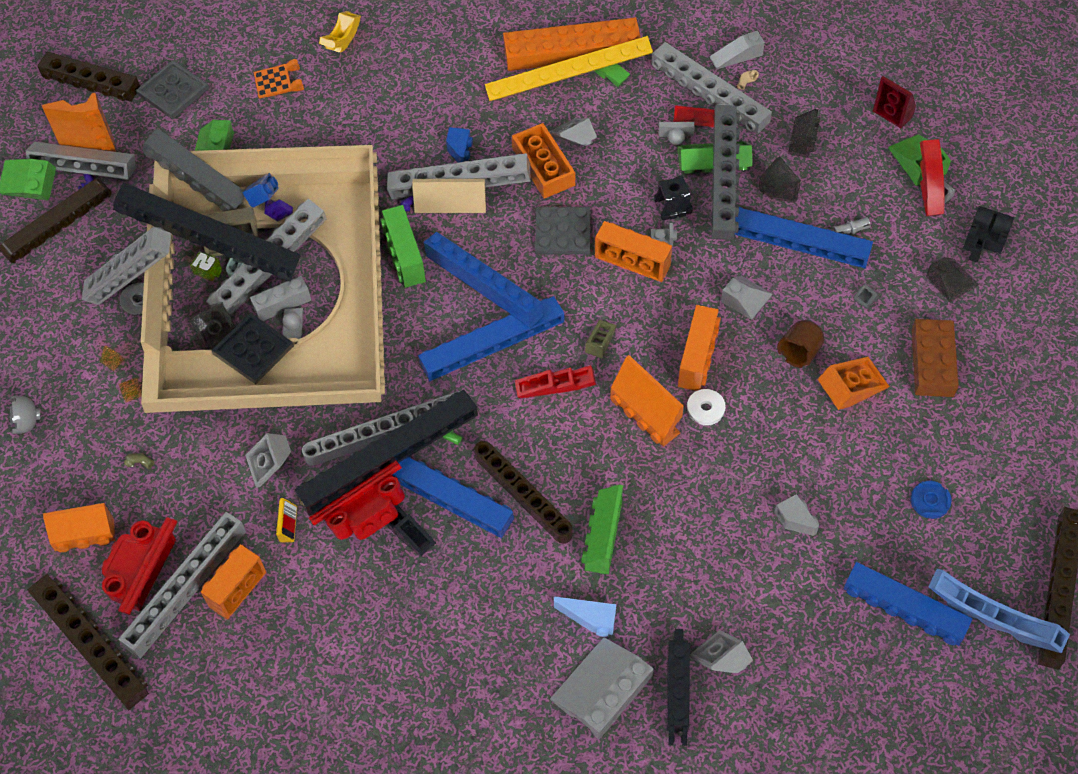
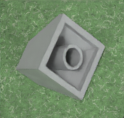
M574 118L549 131L553 138L583 146L591 144L592 140L597 137L589 118Z
M738 276L732 278L722 290L721 302L752 320L772 296V293L747 278Z
M267 433L245 455L256 488L261 487L282 466L291 453L286 435Z
M721 630L690 654L691 659L711 670L730 673L743 671L753 661L742 640Z

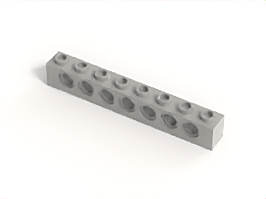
M664 42L652 53L651 64L655 69H660L667 77L675 79L682 87H687L694 95L705 99L708 104L714 106H737V113H740L739 123L743 124L748 131L758 134L770 123L772 111L668 43Z
M527 153L388 172L387 191L391 199H403L413 196V179H485V187L530 182V162Z
M307 199L298 206L292 215L285 219V222L273 231L266 241L276 245L282 244L281 247L295 252L327 220L325 212L310 199ZM295 231L294 234L288 235L289 232ZM243 263L234 270V273L222 282L216 291L209 295L206 302L211 310L226 321L272 274ZM257 269L255 273H250L251 270ZM244 282L242 286H237L238 283ZM231 295L229 299H224L225 296Z
M152 227L84 280L82 300L100 305L168 255L171 233L164 231L160 227Z
M228 512L224 513L118 639L125 649L139 659L142 658L246 533L240 520Z

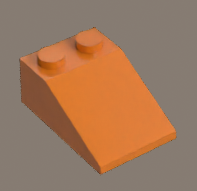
M869 357L830 365L818 378V381L838 410L851 407L890 387Z

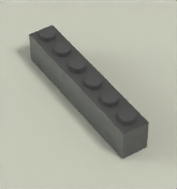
M156 128L144 142L142 151L148 158L154 159L162 168L171 171L177 179L186 182L194 191L203 194L209 202H214L223 212L236 210L244 202L245 196L242 193L244 190L160 129Z

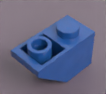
M449 127L446 139L447 151L458 163L470 160L469 147L473 146V137H470V129Z
M268 173L249 185L242 193L249 205L254 208L271 199L279 189L278 182L275 177Z

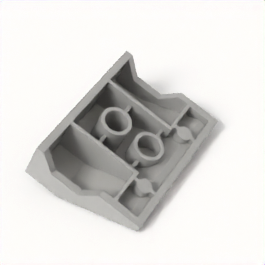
M603 637L550 700L569 716L577 718L591 730L596 738L600 739L653 677L654 668L634 653Z

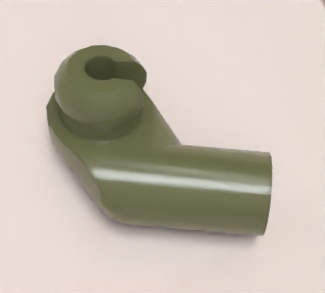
M143 453L128 454L125 456L124 461L127 467H134L135 463H140L147 469H150L155 464L152 459Z

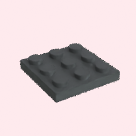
M172 60L140 86L136 92L138 96L173 120L209 89V86L206 82Z
M536 207L535 254H590V207Z

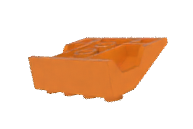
M92 93L87 102L73 106L64 100L42 105L59 145L116 152L112 132L96 93Z
M630 355L626 356L611 386V401L616 406L620 405L627 417L634 418L637 421L638 427L642 431L646 430L656 444L660 443L664 447L680 434V431L675 426L682 418L684 406Z

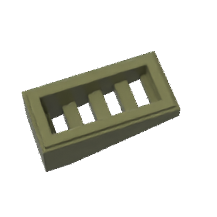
M599 320L586 342L585 353L603 358L617 325ZM600 328L609 330V332L602 331Z

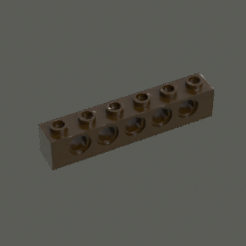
M48 51L37 65L41 76L47 80H57L61 84H71L75 88H85L90 92H99L107 97L113 96L121 101L127 100L131 102L137 93L136 90L140 87L137 76Z

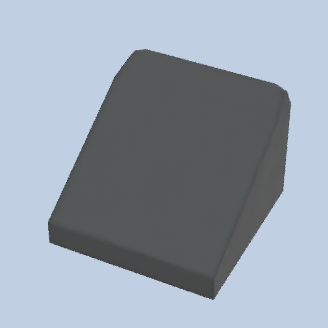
M865 283L853 296L866 309L881 297Z

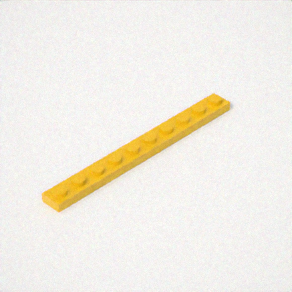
M646 36L487 83L485 88L489 101H494L649 55L653 51L649 38Z

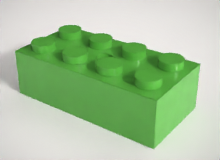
M401 205L382 210L383 218L380 219L385 240H387L389 253L392 255L394 268L397 269L399 283L403 282L406 288L426 282L423 261L404 206Z

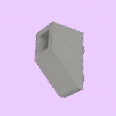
M797 494L776 505L774 513L785 529L812 536L817 534L819 522L814 515L809 513L807 504L803 499L800 500Z

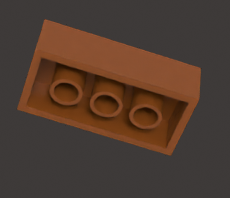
M915 319L912 327L915 395L954 397L959 387L954 320Z

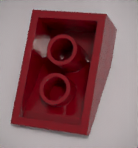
M882 76L873 112L902 129L915 112L916 104L913 94Z

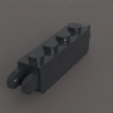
M675 629L674 640H669L667 651L666 731H668V745L674 744V731L682 732V746H687L690 709V643L683 641V629Z

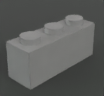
M302 276L292 279L291 282L287 281L251 296L250 300L257 317L265 321L283 313L284 309H292L311 301V297Z

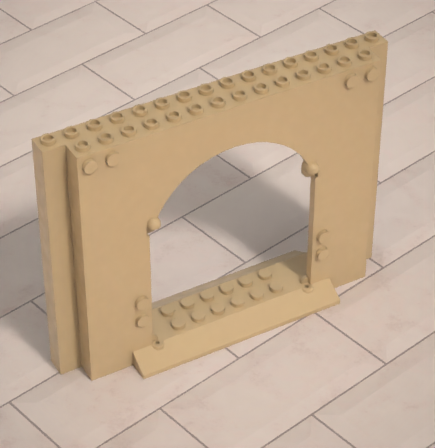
M373 145L190 151L242 190H245L249 185L270 173L272 177L276 178L279 187L271 197V200L275 202L279 199L293 207V213L307 199H310L325 212L327 220L310 238L323 246L335 261L341 279L340 293L336 305L328 318L301 339L288 338L293 342L294 347L255 385L214 356L212 350L172 351L171 347L167 346L168 332H171L169 316H172V306L169 305V300L173 299L170 285H173L171 269H174V259L171 257L172 254H175V246L172 243L173 235L171 234L169 254L147 269L144 274L141 345L144 351L141 404L144 412L381 402V395L385 394L379 195L376 192L378 191L377 166H374V163H377V152H373ZM155 161L153 184L149 185V193L202 215L223 212L214 202H209L203 194L194 191L189 184L177 179L171 171L162 168ZM246 198L238 209L251 207ZM265 202L253 208L258 228H278L287 218L276 221L264 214ZM147 224V231L154 226Z

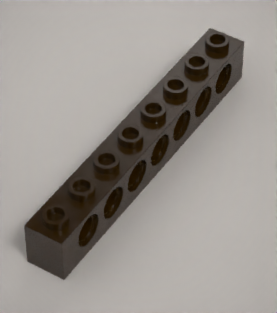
M1064 507L1058 516L1044 621L1058 624L1069 633L1078 569V510ZM1068 640L1062 653L1040 648L1038 665L1059 670L1066 660Z
M46 574L27 589L28 592L129 711L149 694L145 689L148 686L141 676L136 678L133 675L135 669L128 661L125 664L121 661L123 655L116 647L110 648L108 644L111 641L104 633L98 634L96 630L99 627L92 619L86 620L84 616L87 613L80 605L74 606L72 602L75 599L68 591L63 593L61 590L63 585L56 577L51 579ZM57 595L54 600L50 601L53 596ZM69 609V611L66 614L62 615V612L64 610ZM81 623L78 628L73 629L76 624ZM93 637L90 642L85 643L88 638ZM105 651L102 657H97L100 652ZM113 666H118L115 671L110 672ZM126 680H130L127 686L122 687Z

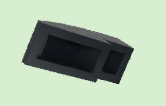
M395 505L398 516L386 526L419 556H422L436 542L410 514L407 515L399 505Z

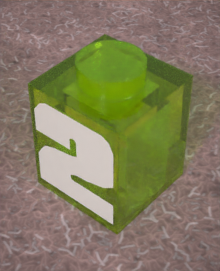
M199 251L190 264L194 275L212 282L222 271L218 258Z

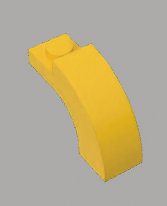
M348 11L339 13L335 28L329 35L320 37L319 44L324 45L326 49L340 53L343 52L355 36L361 16Z

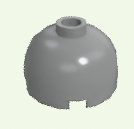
M10 396V401H14L12 402V407H10V425L15 423V429H12L11 434H22L31 431L35 427L36 420H40V408H36L35 403L28 397Z

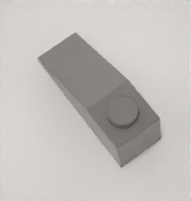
M755 31L740 36L712 54L709 58L717 70L763 56L765 42L759 32Z

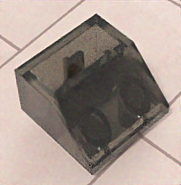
M813 109L795 117L788 150L789 155L809 158L810 152H814L815 142L813 141H816L820 117H817L818 109Z

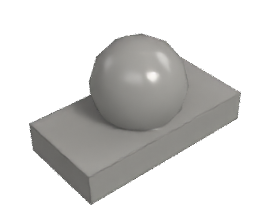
M659 122L658 136L668 137L669 142L673 145H680L685 140V137H693L694 122Z
M303 308L284 309L282 322L283 335L286 338H302Z

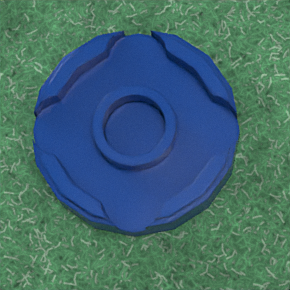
M923 481L913 489L910 501L912 507L919 515L935 519L944 516L951 507L952 498L947 488L942 487V484L935 481Z

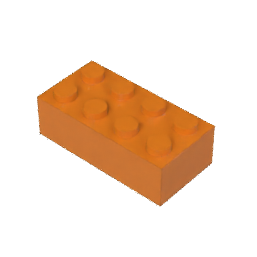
M544 123L512 135V149L515 154L527 153L530 162V177L544 199L575 186V171Z
M606 221L603 222L595 237V258L659 282L664 280L671 266L672 245L666 242L655 240L650 236L636 233L631 229H625Z
M696 305L680 365L678 387L698 391L701 390V386L706 385L707 373L710 369L711 357L714 353L715 341L719 333L721 317H718L719 309Z

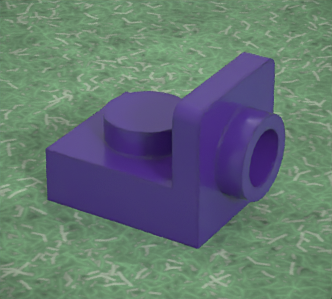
M271 199L265 201L264 214L276 221H280L293 213V207L280 199L276 202Z

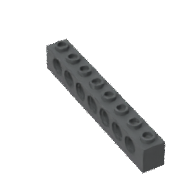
M715 105L711 239L733 240L734 234L738 233L739 222H735V217H738L739 206H735L739 199V190H736V185H739V174H736V170H739V159H736V154H739L740 144L736 143V139H739L740 128L736 127L740 121V113H737V106Z

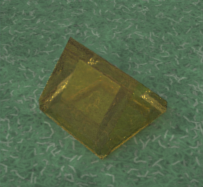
M104 346L100 363L114 371L125 359L108 346Z

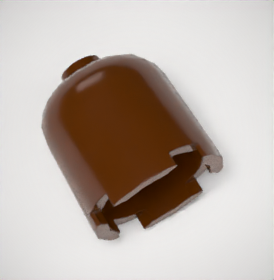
M798 321L792 325L778 342V353H782L787 358L785 362L794 367L802 368L805 365L809 366L824 343V333L812 321Z

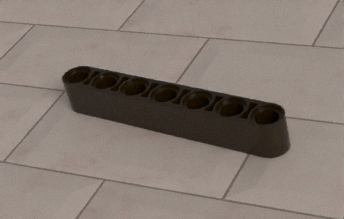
M94 179L5 240L0 245V252L11 263H16V260L25 257L33 248L39 247L46 242V239L52 238L62 228L68 227L75 222V219L81 218L91 208H95L104 202L105 198L111 196L112 191L100 179Z
M488 441L478 442L474 448L477 462L557 542L561 544L570 542L572 539L571 523ZM483 451L488 452L487 454H480ZM495 464L501 465L500 467H493ZM508 477H513V478H514L513 480H510V481H509V480H506V478H508ZM526 490L527 493L521 494L519 491ZM535 503L540 504L539 507H533L532 505ZM547 517H553L554 519L551 520V521H549V520H546L545 518H547ZM566 530L568 533L560 534L559 531Z

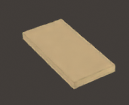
M413 179L412 181L415 213H486L485 179Z

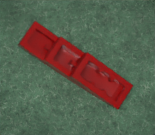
M924 140L920 142L922 154L920 167L923 178L920 181L925 214L926 216L944 214L945 195L940 140Z
M590 365L577 370H572L570 367L554 373L551 370H547L515 380L517 397L528 398L583 389L596 385L593 367Z

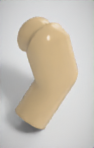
M758 71L744 72L740 76L737 88L744 90L747 83L756 81L759 77Z

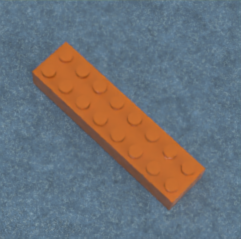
M636 17L503 33L508 71L545 67L641 38Z

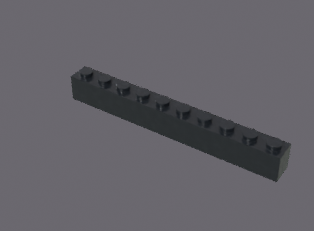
M124 182L114 200L113 210L120 214L127 215L139 222H144L154 227H160L174 236H179L194 244L204 246L211 251L221 253L228 258L251 265L263 272L278 276L280 279L291 282L301 254Z
M465 390L455 392L447 400L438 402L430 410L421 412L411 421L404 422L398 429L387 432L381 439L370 442L359 452L352 453L342 462L339 461L325 472L318 473L315 478L301 483L294 489L297 499L307 514L311 516L395 460L398 463L478 416L477 405Z

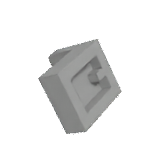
M669 223V229H651V238L666 242L673 247V241H677V230H673V223Z

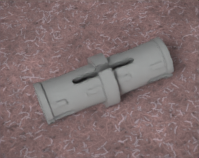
M868 217L833 226L832 230L841 234L851 233L853 235L857 231L869 229L871 225H867L870 224Z

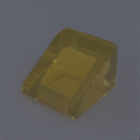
M137 378L119 384L126 403L142 397V389Z

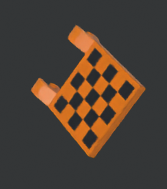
M292 59L287 64L254 72L259 99L291 91L304 90L301 79L291 83L288 71L300 69L297 59Z

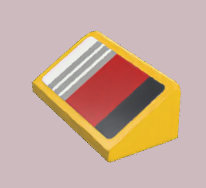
M284 498L279 500L276 535L280 542H294L297 506Z

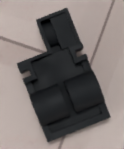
M979 206L963 246L964 250L971 252L969 260L978 263L983 249L1001 254L1014 217Z

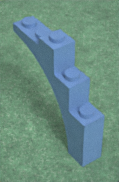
M937 569L928 588L947 601L946 605L969 617L977 618L989 628L1007 632L1022 643L1062 653L1070 636L1060 625L1032 617L996 602L966 586L944 570Z

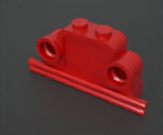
M395 460L308 517L314 526L324 520L337 539L343 540L352 534L359 540L366 539L397 518L398 511L395 505L400 504L404 500L405 494L400 486V482L392 474L402 467Z
M166 517L161 528L151 526L147 521H138L132 525L130 535L123 534L118 538L117 542L113 543L111 553L108 559L104 560L101 567L102 574L105 577L102 582V589L112 601L121 603L118 609L119 612L130 615L133 609L140 611L176 542V538L172 533L177 524L176 520Z

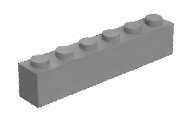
M33 142L26 150L27 159L49 161L59 171L129 179L136 170L134 154L42 142Z

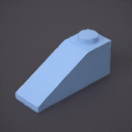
M554 597V608L591 632H595L598 636L606 637L608 634L613 635L616 604Z

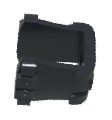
M682 175L676 176L673 179L658 181V191L654 195V201L665 200L664 208L661 212L662 220L676 219L677 216L679 218L684 217L686 214L693 212V207L690 203V193Z

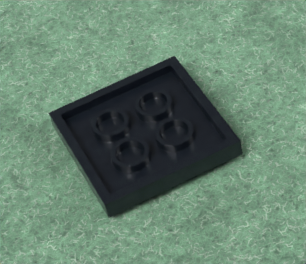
M250 313L212 349V354L256 385L294 347V344L284 335Z

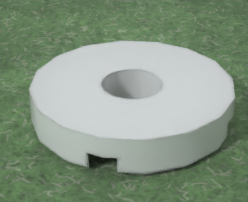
M710 389L695 391L687 402L688 415L693 421L695 420L701 425L718 423L724 416L726 409L723 397ZM709 404L711 409L705 411L701 408V405Z

